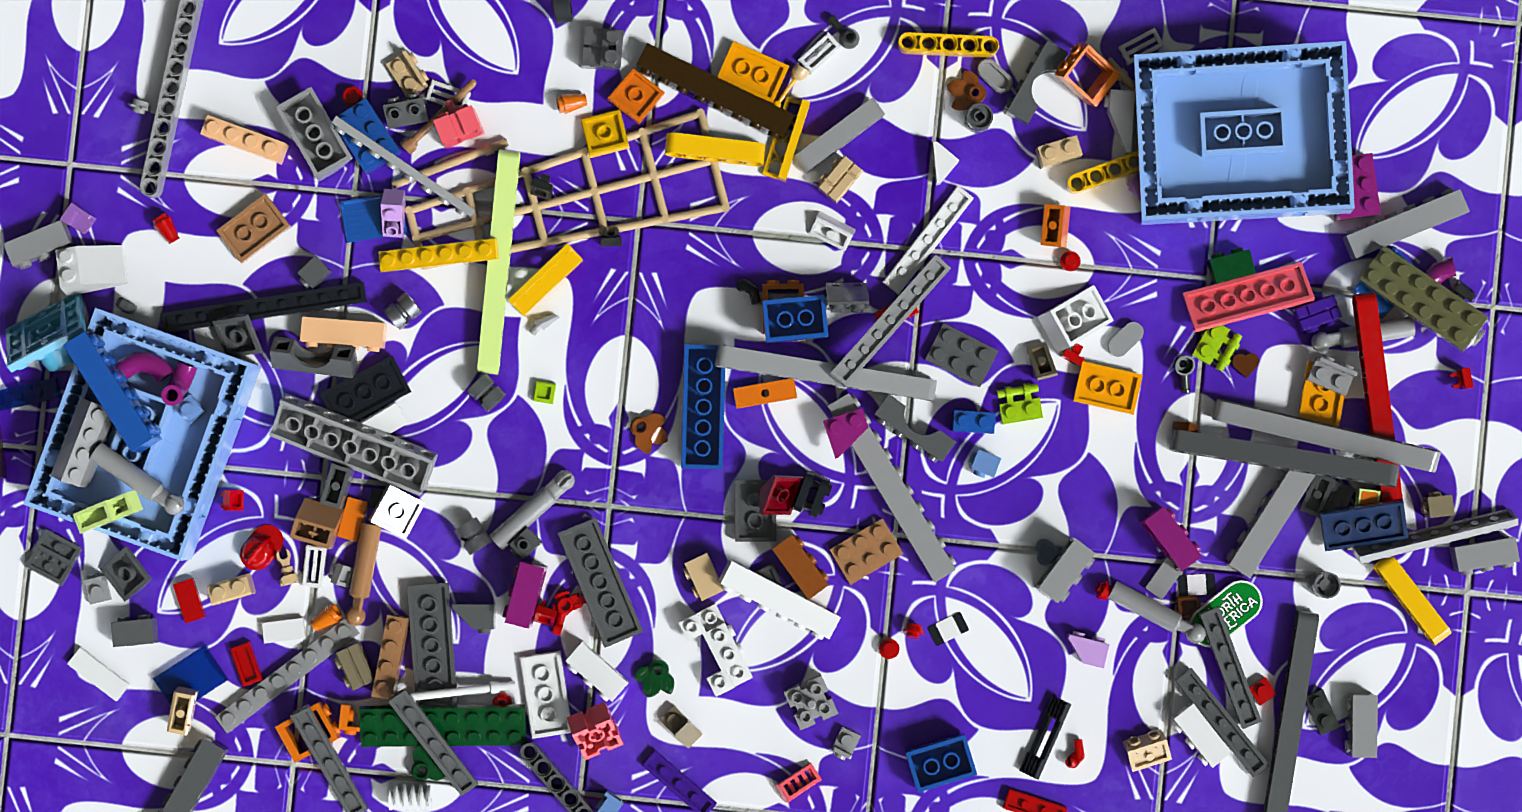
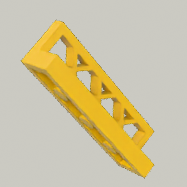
M786 97L784 110L787 111L789 103L799 105L800 109L798 114L794 116L796 122L795 125L792 122V133L785 136L784 140L780 139L777 141L773 139L762 175L786 182L810 106V101L804 99L800 101ZM784 141L787 146L786 153L778 156L775 146ZM777 160L781 166L779 175L768 172L769 165Z
M567 243L508 301L525 316L569 275L583 259Z

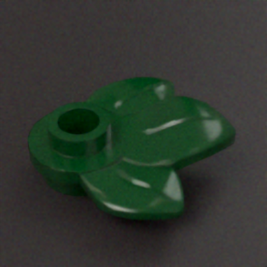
M653 660L650 665L640 667L635 674L634 679L643 682V691L648 698L657 695L660 690L667 694H671L674 690V677L669 673V666L664 660ZM657 667L661 668V669H662V672H661V673H657V672L655 671V668H657Z
M422 745L418 746L413 753L412 776L419 781H424L428 778L438 781L445 778L444 773ZM424 767L426 771L419 773L418 768Z

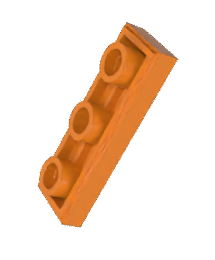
M794 379L733 388L737 409L797 399ZM763 390H768L769 396L763 397L761 395V392Z

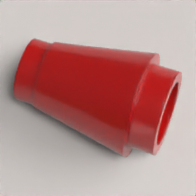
M167 213L152 220L154 223L153 227L169 244L180 239L172 217L168 216Z

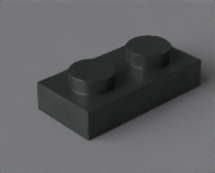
M1319 689L1308 694L1306 706L1319 735H1324L1339 728V723L1324 690Z

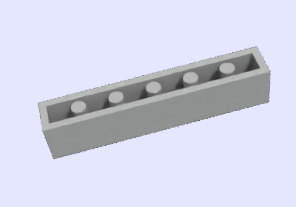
M1453 188L1441 192L1442 197L1435 199L1434 196L1422 200L1423 205L1416 207L1414 203L1403 208L1404 212L1397 215L1395 211L1385 215L1386 220L1379 223L1375 219L1366 223V228L1359 230L1356 227L1346 231L1348 235L1342 237L1351 260L1470 212L1461 189L1454 191Z
M1281 470L1283 475L1272 484L1270 488L1272 492L1269 497L1265 496L1259 505L1261 509L1257 515L1254 514L1249 520L1248 524L1250 527L1248 530L1240 534L1237 539L1239 544L1236 549L1232 548L1228 553L1226 565L1246 578H1251L1315 475Z

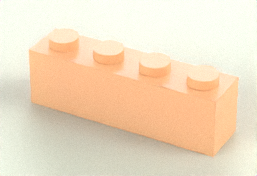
M207 115L200 133L206 138L282 165L289 147L284 142Z
M302 317L300 341L306 343L305 346L318 347V344H326V348L333 349L335 344L354 346L356 350H359V347H367V351L379 352L380 348L385 349L387 324Z

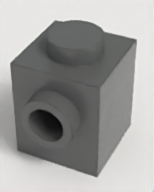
M314 256L310 261L308 259L304 261L299 267L301 270L298 272L301 276L300 282L306 288L310 286L313 289H316L333 273L317 256Z
M527 527L509 544L512 547L510 551L517 559L520 557L525 559L543 542L530 527Z

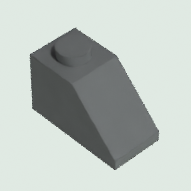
M452 604V609L472 629H478V633H490L491 629H496V604Z

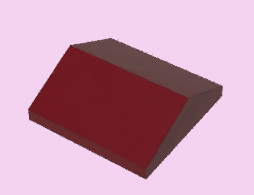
M773 475L760 489L759 513L762 515H791L804 478L802 476Z

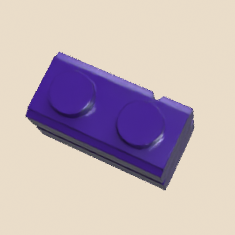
M1334 294L1292 309L1299 331H1306L1307 334L1318 331V326L1325 324L1326 327L1337 324V319L1342 317Z

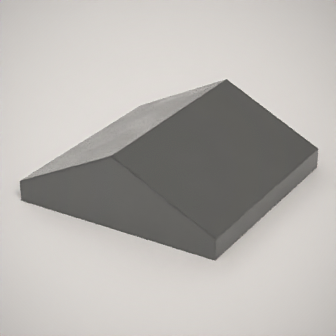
M233 313L212 321L225 354L238 357L258 354L263 351L248 314Z
M128 546L100 569L124 602L142 590L152 580Z

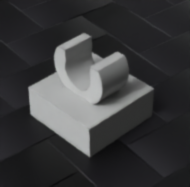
M340 563L333 564L332 567L335 568L333 575H328L331 579L330 582L349 588L353 567Z

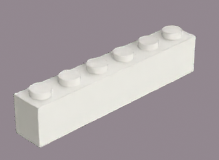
M730 559L718 580L722 584L721 588L731 594L734 590L740 593L739 598L749 603L751 600L759 603L757 607L766 612L771 609L777 612L776 617L787 621L788 618L795 621L794 626L801 630H805V628L812 630V635L821 640L823 637L830 639L841 618L837 614Z

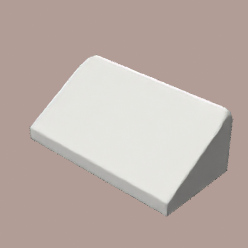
M819 212L809 234L845 251L856 229L823 212Z
M394 401L360 423L391 434L406 425L408 421L403 411Z

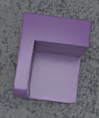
M72 202L60 218L61 221L72 226L82 234H86L97 219Z

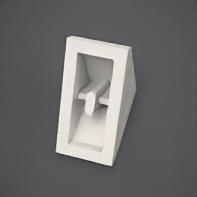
M933 142L935 184L940 185L958 164L959 159L938 142Z

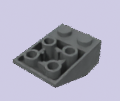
M867 282L826 283V309H830V313H842L844 309H851L852 313H860L869 306Z

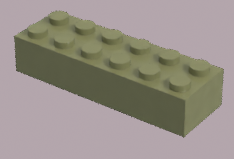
M1383 246L1359 279L1360 283L1462 353L1488 320L1487 315L1386 246Z

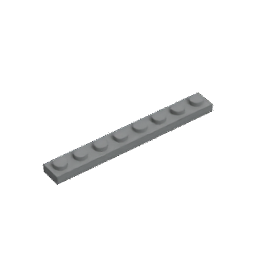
M338 116L332 121L335 125L334 130L343 136L345 133L352 136L351 141L359 147H362L363 144L370 149L368 153L377 159L380 156L386 159V165L393 170L401 169L405 172L403 175L411 182L415 180L422 184L420 188L427 193L435 192L439 195V201L447 206L451 203L457 207L455 211L461 216L466 217V215H469L471 217L475 212L474 208Z
M935 255L831 371L830 375L845 388L946 275L951 267Z
M1508 508L1409 532L1408 539L1352 547L1353 554L1360 564L1369 563L1381 558H1389L1394 555L1410 553L1411 551L1430 548L1431 546L1443 543L1447 544L1460 539H1468L1472 536L1509 529L1519 525L1518 517Z
M343 619L215 717L226 733L231 732L351 641L360 632L355 626L350 625L346 619Z

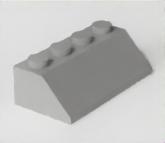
M312 87L276 106L278 113L318 181L334 174L352 159L340 135L333 129L334 125Z
M80 397L50 476L68 484L89 488L97 464L91 461L90 457L99 444H106L113 425L101 404Z

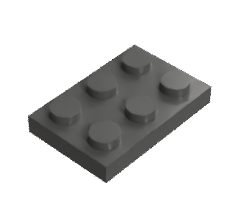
M943 323L925 360L980 388L998 350Z
M735 480V542H776V515H762L759 513L760 489L768 480Z

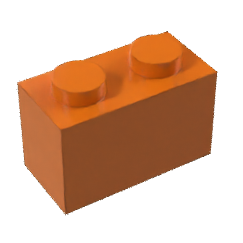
M1052 204L1044 205L1041 245L1067 248L1071 207Z

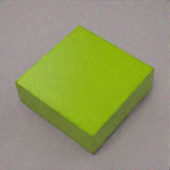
M536 381L533 401L554 404L557 384Z

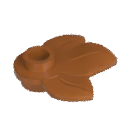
M964 71L962 79H956L947 84L948 91L956 97L951 106L955 110H968L973 104L981 103L986 98L985 87L979 83L978 76L971 71ZM974 90H979L977 96L972 95Z
M654 413L646 418L639 416L632 420L630 429L635 435L636 446L642 452L649 454L652 444L668 442L667 433L661 427L666 420L662 415ZM638 423L644 424L645 428L642 431L637 429Z

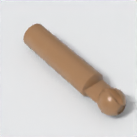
M361 523L349 594L353 597L352 607L345 614L346 621L353 626L361 625L366 618L362 607L364 599L370 596L382 527L374 524Z

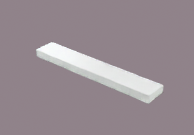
M957 186L882 283L899 295L974 197L960 186Z

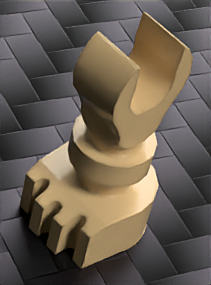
M286 549V559H281L279 552L276 553V559L282 566L281 573H284V576L279 580L280 586L299 582L297 573L292 574L294 569L293 566H290L291 553L288 549Z

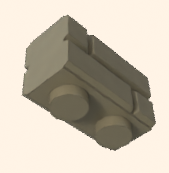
M361 642L335 653L337 656L334 658L339 670L343 669L345 674L343 680L347 688L351 687L353 691L375 680V673Z

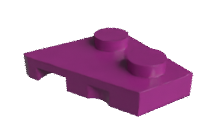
M862 408L823 421L835 459L839 458L869 428Z

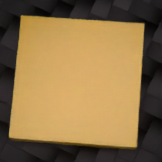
M620 109L580 119L590 158L630 148Z

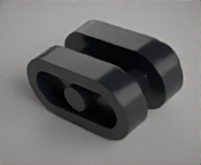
M807 471L793 510L801 513L802 508L805 507L810 509L809 516L816 518L817 515L822 516L826 505L822 503L825 495L829 497L833 485L829 484L830 479L822 477L821 482L813 480L815 474ZM810 488L817 490L813 502L806 499Z

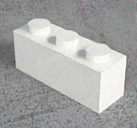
M584 641L566 660L568 663L567 668L574 674L579 672L584 677L582 679L583 682L590 688L595 686L599 690L598 695L605 701L611 700L613 702L630 682Z
M1189 702L1171 717L1174 721L1172 726L1179 734L1181 732L1184 733L1187 737L1185 742L1192 750L1195 748L1200 755L1197 757L1204 766L1209 765L1213 768L1232 753L1193 703Z

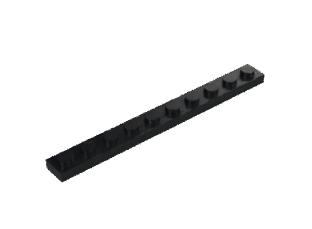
M358 282L160 313L163 332L174 333L213 327V320L233 313L248 314L252 321L367 303L365 283Z

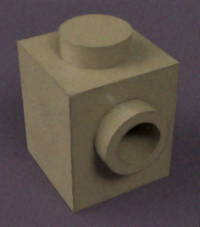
M1440 491L1430 492L1429 497H1422L1421 512L1425 514V518L1455 515L1452 495H1442Z

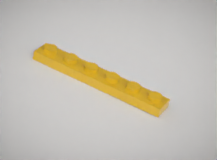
M496 238L379 251L380 272L499 259L498 241Z

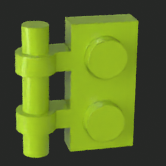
M1223 325L1206 329L1191 356L1207 365H1211L1213 359L1218 361L1215 369L1223 372L1225 367L1229 366L1230 358L1234 351L1238 350L1242 336L1235 333L1232 339L1226 337L1230 329ZM1222 343L1227 345L1224 354L1220 355L1217 352Z
M1025 383L1023 386L1013 388L1007 386L1004 389L997 390L998 398L1006 397L1007 402L999 404L1002 425L1043 418L1040 398L1032 399L1031 393L1039 392L1038 384L1030 385ZM1024 394L1025 400L1013 401V396Z

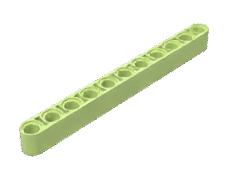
M499 149L490 239L496 238L498 241L499 259L488 260L477 373L495 375L499 373L520 151Z

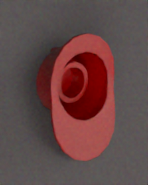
M273 525L258 527L240 549L242 563L251 570H261L267 567L276 557V553L280 552L283 547L284 539L281 531Z

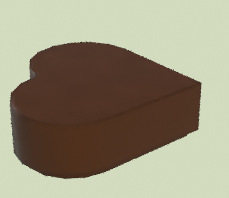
M1254 353L1246 355L1237 354L1232 358L1231 363L1242 376L1248 378L1259 365V357Z
M1173 421L1172 429L1198 433L1199 426L1190 422Z
M1176 596V612L1182 614V620H1189L1193 612L1197 611L1201 606L1199 598L1196 596Z

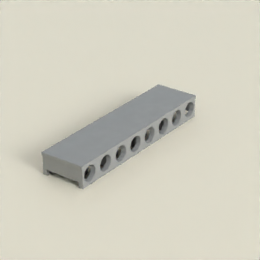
M285 393L280 399V406L269 436L418 496L426 490L438 453L288 393Z

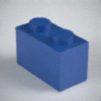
M953 410L951 431L994 434L996 413Z

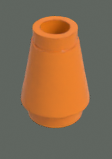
M585 93L561 94L560 97H556L559 113L567 114L587 106Z
M335 604L327 605L310 621V624L315 631H319L338 623L339 619L342 618V613Z

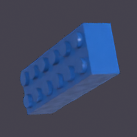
M84 331L63 346L130 451L142 453L162 440L160 436L162 432L156 423H152L149 419L150 412L144 405H140L137 400L139 395L133 387L130 388L126 383L128 378L125 373L117 369L115 365L117 361L110 352L107 353L103 347L106 344L102 337Z
M685 344L682 469L723 470L726 368L715 366L718 345Z

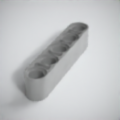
M871 98L793 157L805 174L809 173L885 115L884 111L875 99Z

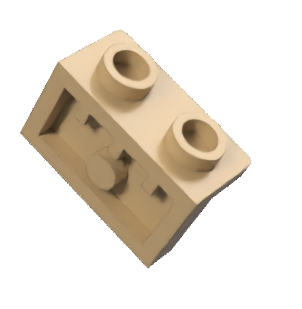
M403 50V54L386 65L407 97L409 93H420L429 86L426 81L429 78L423 69L419 71L415 64L418 61L412 52L408 54L406 50Z
M1161 729L1123 741L1132 772L1172 760L1167 739Z

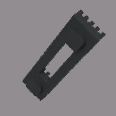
M1051 696L1033 744L1021 764L1020 772L1039 780L1072 705L1071 703L1056 696ZM1054 718L1056 720L1040 757L1036 756L1051 720Z

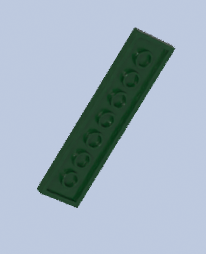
M525 704L419 705L450 746H514L527 743ZM391 705L359 707L361 747L421 745Z

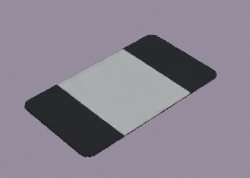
M1179 575V596L1215 594V575Z
M961 612L928 627V631L936 646L969 630Z

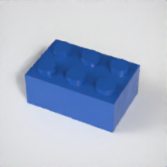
M366 98L338 115L339 118L394 155L398 156L402 153ZM345 133L344 136L340 134L364 172L368 175L386 164L387 160L380 156L377 159L368 153L370 149L364 144L362 147H359L351 141L352 136Z
M825 295L762 301L766 343L828 338Z
M964 733L904 750L918 793L977 775Z

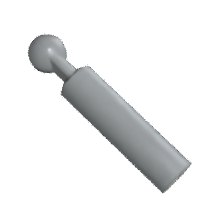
M1409 316L1380 321L1382 341L1415 336V324ZM1355 326L1339 328L1338 332L1329 334L1317 332L1312 336L1311 345L1315 350L1321 352L1328 350L1329 347L1338 345L1342 348L1358 346Z
M104 443L99 444L92 453L91 461L149 501L154 500L163 506L167 513L177 515L183 511L184 500L181 496L170 493L163 488L162 483Z
M568 470L558 472L546 486H542L489 535L491 539L504 550L527 527L545 513L564 492L573 487L575 483L574 475Z
M1116 581L1107 598L1172 633L1176 630L1184 633L1187 640L1191 643H1200L1206 636V631L1201 624H1189L1183 621L1182 614L1119 581Z

